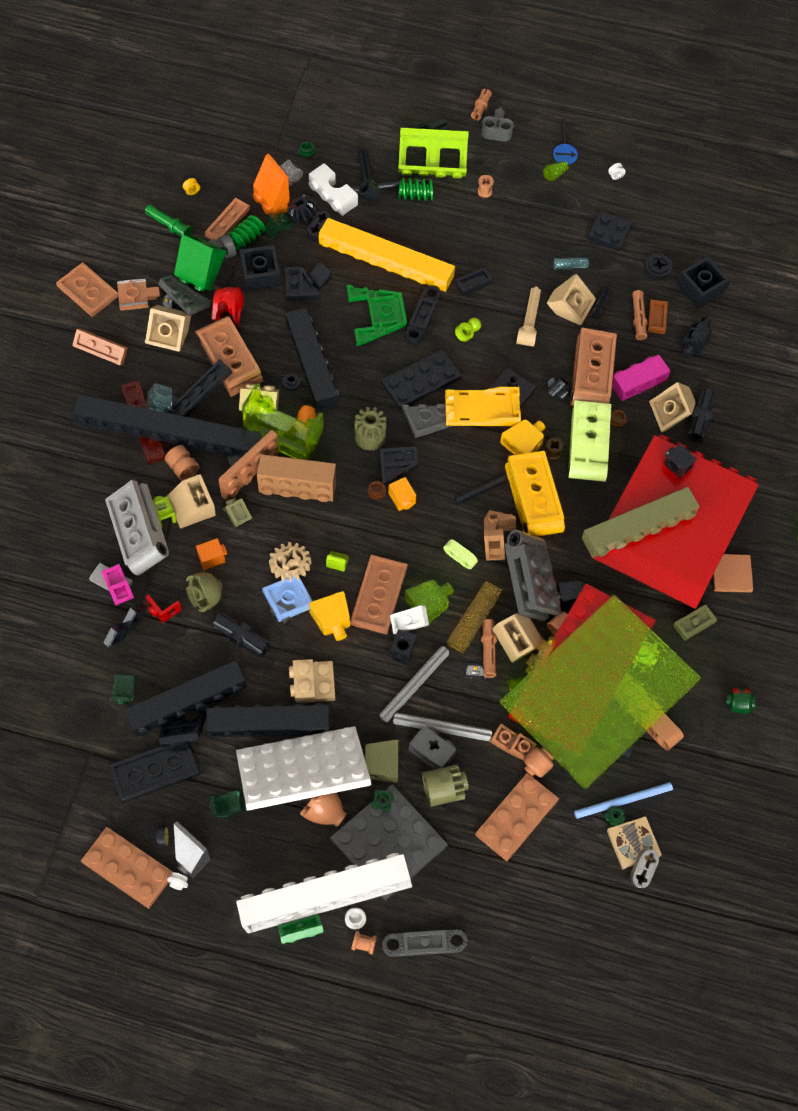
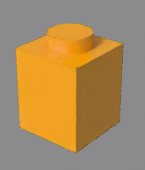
M406 477L389 484L388 494L399 511L409 509L416 503V494Z

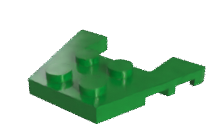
M347 285L349 302L367 300L372 327L354 329L357 346L407 326L401 292L381 289L374 291L368 290L367 287L361 289L354 288L353 285Z

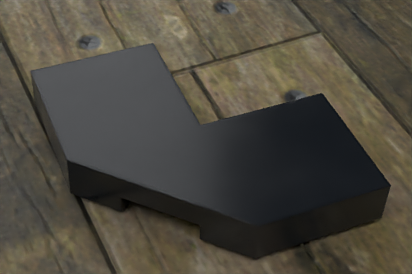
M142 603L131 607L123 623L110 628L103 643L108 647L120 643L126 637L125 633L130 627L135 628L140 623L147 607Z

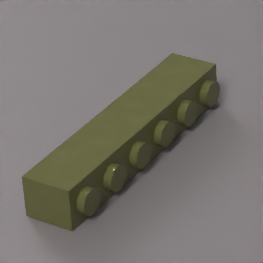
M686 487L584 530L582 539L592 558L598 555L602 557L612 549H621L631 541L638 542L650 533L654 535L660 532L662 528L667 526L670 528L677 525L681 520L692 519L696 516L699 505L689 487Z

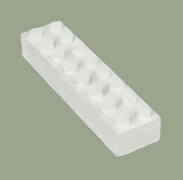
M393 853L386 856L387 859L381 861L372 859L367 861L366 865L359 867L358 865H350L345 868V871L338 873L336 870L329 871L324 874V877L317 879L316 876L304 879L303 883L299 884L290 882L284 884L283 888L278 890L274 888L265 889L260 895H244L241 897V900L236 901L242 927L247 933H252L411 888L412 884L404 854Z

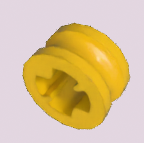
M190 178L183 183V189L188 195H194L200 190V185L195 178Z

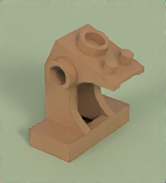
M489 510L484 518L486 561L505 560L503 531L516 530V516Z

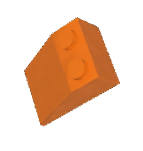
M267 154L253 185V198L262 205L264 212L274 219L288 211V203H290L289 183L286 173L270 154Z

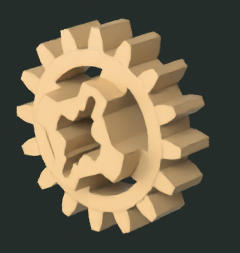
M289 542L286 547L284 544H281V549L275 548V553L270 554L269 565L271 572L275 573L276 578L281 576L282 581H285L286 578H289L290 582H292L293 578L300 580V575L305 577L306 571H310L311 557L309 551H306L304 546L299 548L298 543L292 546L291 542Z

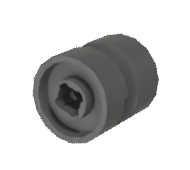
M229 234L218 237L217 241L215 239L207 241L226 250L225 258L228 259L236 256V249Z

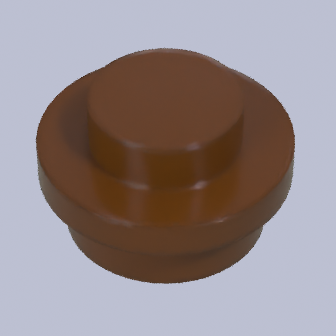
M614 410L611 412L610 424L614 427H623L627 422L626 414L622 410Z
M380 481L372 482L367 489L368 495L373 499L383 498L386 494L385 485Z

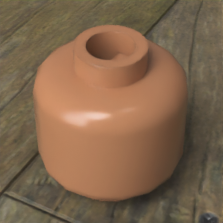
M536 747L524 758V763L527 765L524 769L532 777L534 775L543 777L554 766L552 761L554 758L544 747L541 749Z

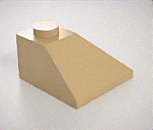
M576 274L553 291L547 304L556 315L582 325L596 298Z
M677 382L649 401L661 432H665L693 413L695 399L688 386Z

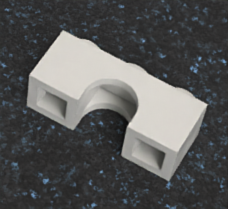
M324 163L309 173V186L324 201H327L334 211H338L343 216L358 205V194L347 184L341 188H333L336 185L335 173Z

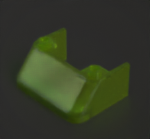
M256 383L242 405L245 430L262 433V438L273 430L277 434L278 450L295 459L310 461L323 431L322 413H319L316 419H307L304 423L274 409V404L270 397L261 395L260 384Z

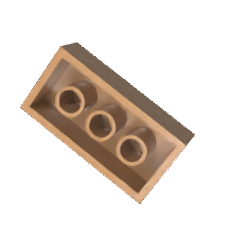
M260 455L257 471L259 492L265 495L277 494L283 497L293 496L304 500L317 499L321 502H333L336 486V464Z

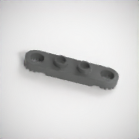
M458 929L392 933L384 938L382 949L390 957L458 953L466 948L468 939L467 935ZM455 935L460 936L463 940V944L459 947L451 944V938ZM389 940H396L399 943L398 949L395 951L389 950L387 942Z

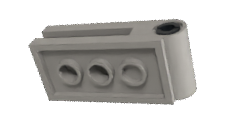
M131 480L105 499L125 565H128L132 573L141 575L169 555L147 484L142 483L138 486L137 481Z

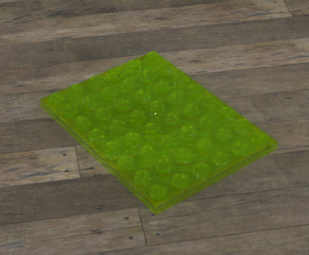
M613 595L500 700V704L586 789L698 683L701 677L620 599Z

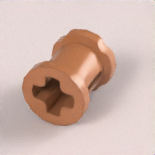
M482 175L478 180L480 185L478 187V195L488 198L492 195L494 180L489 175Z
M356 931L351 950L359 949L373 955L377 936L373 935L371 937Z

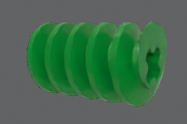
M402 178L399 182V200L401 195H403L404 200H407L408 195H410L411 200H414L416 195L418 201H420L422 196L425 201H427L429 196L431 201H433L432 179H429L426 184L425 179H422L421 183H419L418 178H416L414 183H412L411 178H409L406 183L405 179Z
M250 215L242 223L238 224L237 227L233 228L231 232H228L234 243L235 249L240 250V247L245 249L246 244H251V240L254 241L256 236H260L261 232L266 231V228L257 216Z

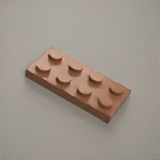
M273 430L265 435L219 478L221 497L226 501L231 497H235L239 489L249 484L253 476L257 474L260 455L278 456V438Z
M526 773L479 828L475 836L504 860L508 861L554 807L559 798Z
M108 827L104 829L81 860L88 868L148 909H150L169 883L167 879L173 873V871Z

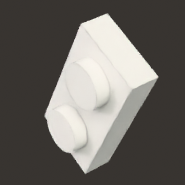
M418 606L390 615L393 634H396L398 629L408 632L429 625L426 606Z

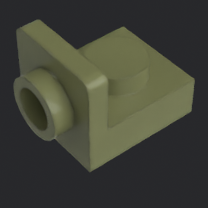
M233 498L225 502L227 506L223 510L227 512L234 527L252 519L242 498L239 500Z

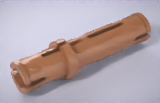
M637 290L632 293L635 318L633 325L636 329V339L645 340L647 338V319L645 318L643 292Z
M486 619L482 622L483 636L481 637V642L483 643V676L493 678L496 676L495 643L497 642V637L492 630L495 626V621Z

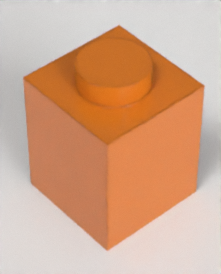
M218 538L196 546L197 555L203 570L226 563L224 555H227L224 544L220 545Z

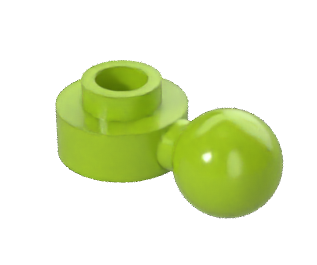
M471 318L468 323L464 322L458 325L455 329L457 338L463 342L470 340L474 332L480 330L481 321L478 318Z

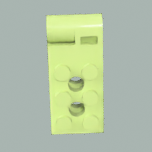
M574 401L571 419L568 478L606 482L611 404Z

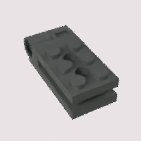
M519 530L511 531L507 537V543L504 545L519 615L544 622L550 619L549 614L556 616L561 613L560 600L557 595L556 582L553 577L552 564L550 563L546 542L543 538Z

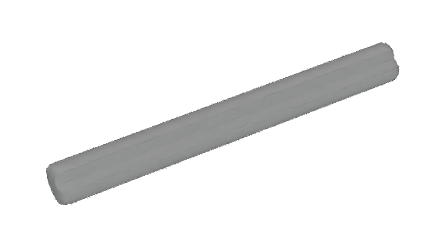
M441 646L380 713L382 720L388 722L449 655L447 648Z
M395 713L393 723L396 725L418 729L425 726L428 729L433 728L440 733L490 741L492 738V730L402 713Z

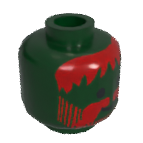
M736 687L732 689L731 694L727 693L726 705L730 706L731 712L749 714L751 710H755L756 694H753L751 689Z

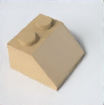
M160 305L152 307L150 309L145 343L179 352L189 330L191 315L189 316L184 311Z

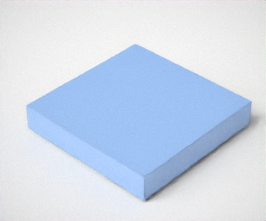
M286 578L285 581L281 580L262 588L268 603L275 612L278 622L289 616L293 617L309 610V603L313 602L301 579L293 578L292 582H290L289 578ZM281 599L283 603L293 604L296 608L287 611L276 603Z

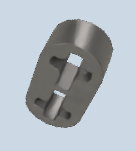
M651 849L640 851L630 874V881L634 886L645 888L650 884L659 862L657 852ZM650 855L653 858L652 862H647L644 856ZM637 874H642V877L645 878L644 881L638 883Z

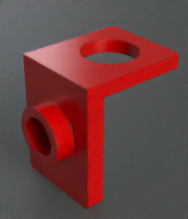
M150 595L146 596L149 612L153 617L157 616L162 623L182 611L179 601L161 611Z

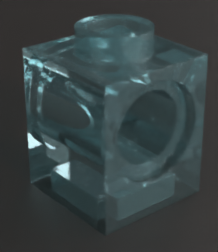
M155 383L147 394V409L167 413L172 407V388Z

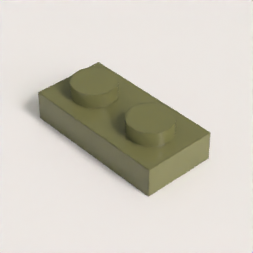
M705 604L676 621L673 626L685 641L716 623L717 618Z

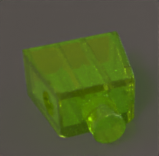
M430 580L405 590V600L411 608L426 606L428 622L430 624L448 608L449 599L447 596L452 594L454 590L449 583L439 587L435 580Z

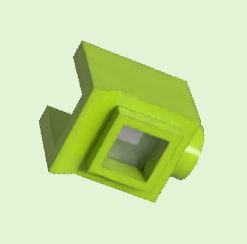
M155 497L153 504L161 528V520L171 517L173 523L177 522L175 512L168 497Z

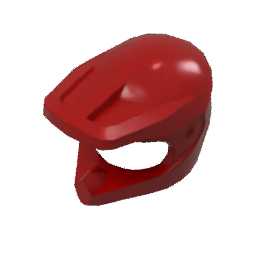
M224 287L215 291L212 321L220 320L223 313L229 311V315L233 316L235 327H239L241 310L244 306V295L240 287Z

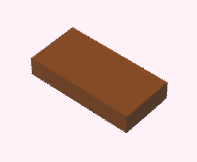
M650 299L647 332L665 334L667 301Z

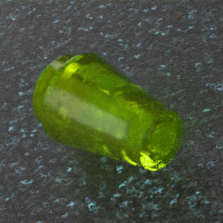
M562 161L547 165L543 170L544 177L548 181H555L568 170V164Z

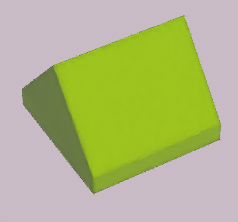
M331 551L327 555L326 567L344 572L349 556Z

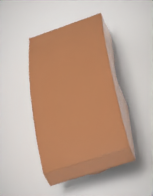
M503 724L498 725L489 741L521 760H524L537 745L521 733L516 734Z

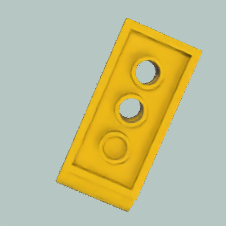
M545 451L509 456L505 469L523 532L537 537L563 533L565 529L564 515Z

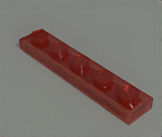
M139 381L121 385L127 405L148 409ZM146 437L139 438L148 464L165 459V453L160 441H153Z

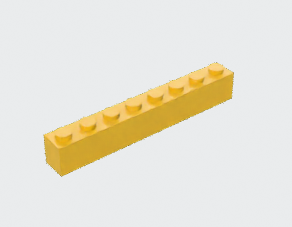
M327 218L319 232V244L324 247L348 254L358 260L361 259L371 265L379 266L389 272H395L421 284L439 287L444 292L447 291L454 277V265L333 219Z

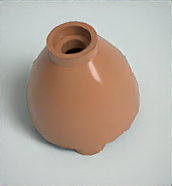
M337 792L311 797L310 802L300 813V815L311 822L322 825L334 824L336 827L347 814L343 811L342 802Z

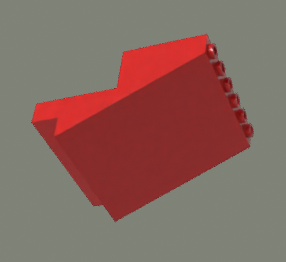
M662 434L659 437L654 435L609 520L686 487H689L699 505L696 516L690 520H681L673 527L669 528L667 526L662 528L657 534L651 535L650 533L638 542L631 541L621 549H612L608 554L602 557L598 555L593 557V559L696 609L759 484L756 483L757 479L746 475L745 478L738 475L740 471L732 467L728 469L721 467L722 463L715 459H711V461L704 459L705 455L696 450L693 453L690 452L697 458L694 467L680 479L664 465L666 452L671 447L676 448L681 443L677 442L675 445L669 442L670 438Z

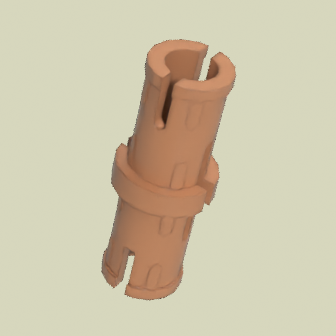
M483 89L479 99L475 101V107L471 113V117L474 120L476 117L477 120H480L484 110L488 107V101L492 95L488 89L487 91Z

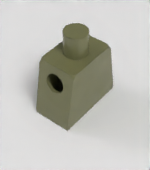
M398 740L366 744L364 759L370 779L398 783Z

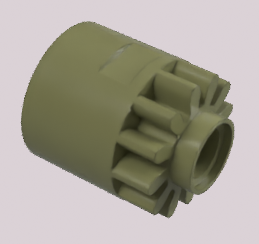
M366 407V412L360 410L359 415L355 416L354 438L357 445L362 449L376 450L385 443L386 417H383V411L377 413L376 407L373 408V411Z
M457 764L422 772L424 791L430 807L465 799L464 791L469 789L465 772L459 771Z

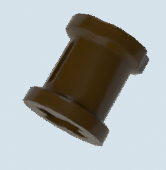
M550 438L546 444L545 454L548 460L556 461L561 456L563 442L559 438Z

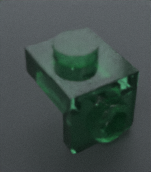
M284 213L269 215L264 224L265 232L272 239L277 237L279 231L292 229L294 225Z
M115 674L111 700H116V704L123 705L128 704V701L134 700L136 676Z
M235 790L222 796H210V810L214 816L224 819L245 811L241 791Z

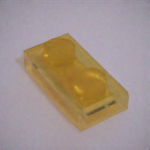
M550 636L547 641L543 640L537 648L539 650L536 655L532 653L526 661L528 664L525 670L526 673L531 676L533 675L534 671L538 669L554 649L557 639Z

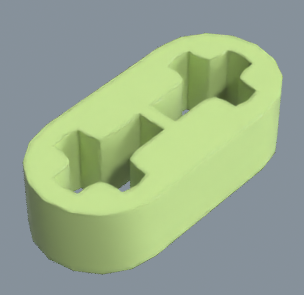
M452 539L443 547L450 557L467 569H472L478 562L477 558L470 551Z

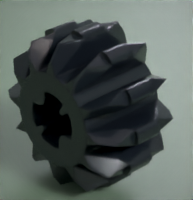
M303 194L301 197L297 196V198L291 199L287 210L295 223L299 222L301 224L303 221L307 222L309 219H313V215L317 214V205L310 195L305 196Z

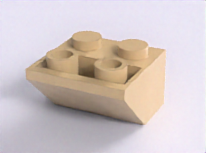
M201 474L183 480L167 495L180 529L216 516L214 504Z
M519 613L508 617L492 628L512 663L545 645L531 619L519 615Z

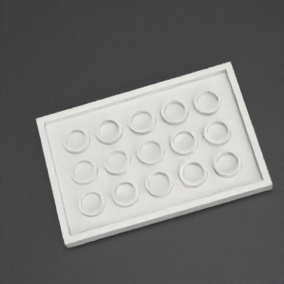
M355 726L236 750L247 811L371 785Z

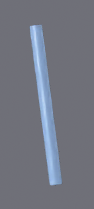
M669 782L575 810V817L578 819L608 810L612 806L618 807L673 790V787Z

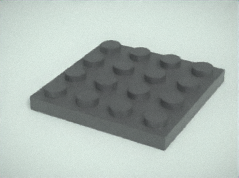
M392 784L385 790L394 795L389 812L379 808L373 809L370 803L333 834L330 840L353 865H358V867L366 865V862L372 859H378V861L387 859L386 856L393 853L404 854L411 879L439 855L448 844ZM395 892L383 895L381 897L386 901Z

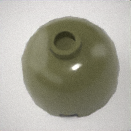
M199 572L187 577L186 582L189 581V586L186 587V591L194 607L198 605L200 608L198 611L205 612L218 604L221 600L223 588L220 580L208 572Z

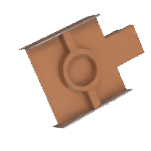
M145 279L117 282L120 311L149 308L148 300L160 297L159 287L146 288Z

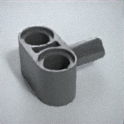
M502 108L496 109L494 117L487 116L482 120V137L498 141H509L512 138L514 124L510 119L504 118L505 110H502Z

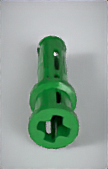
M152 204L146 207L145 214L167 226L170 232L177 233L181 237L183 234L192 235L193 227L185 225L179 218H172Z

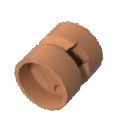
M183 445L172 448L165 456L166 463L173 469L181 481L193 477L199 470V464L194 458H190L189 451Z

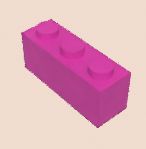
M660 355L648 357L643 362L635 363L624 371H617L613 375L612 388L620 400L624 401L667 381L670 369Z

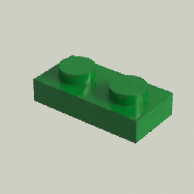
M319 914L277 925L282 944L292 943L305 937H314L324 932Z

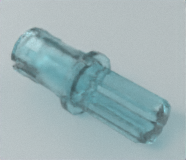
M569 256V258H554L553 261L554 270L587 268L589 265L588 258H572V256Z

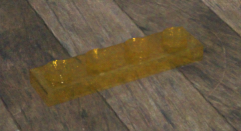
M488 581L484 582L449 637L447 645L464 654L481 627L482 622L486 619L501 595L502 589Z

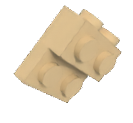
M313 659L293 661V666H289L290 678H294V685H290L291 697H295V703L335 701L333 661L313 662Z

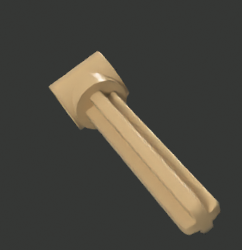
M536 286L530 290L524 326L519 328L516 344L534 347L537 334L534 325L541 289Z

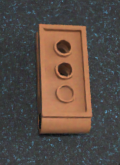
M229 316L195 331L212 365L221 359L233 372L223 382L231 397L240 393L241 387L246 386L247 383L257 385L263 382L260 368Z
M581 328L576 343L570 405L574 406L575 400L609 404L617 334Z

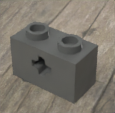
M423 726L409 743V751L433 769L447 767L456 755L457 749L451 741L443 740L439 737L438 732L433 728L428 729Z

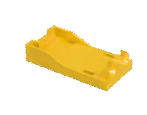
M497 387L487 390H445L446 426H514L521 421L519 387Z

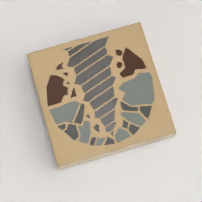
M646 816L607 829L622 869L634 866L638 854L643 849L654 850L659 857L662 855ZM650 855L644 856V859H646L647 861L653 859L650 857Z

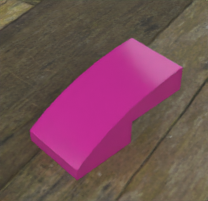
M120 564L101 571L115 605L134 599Z

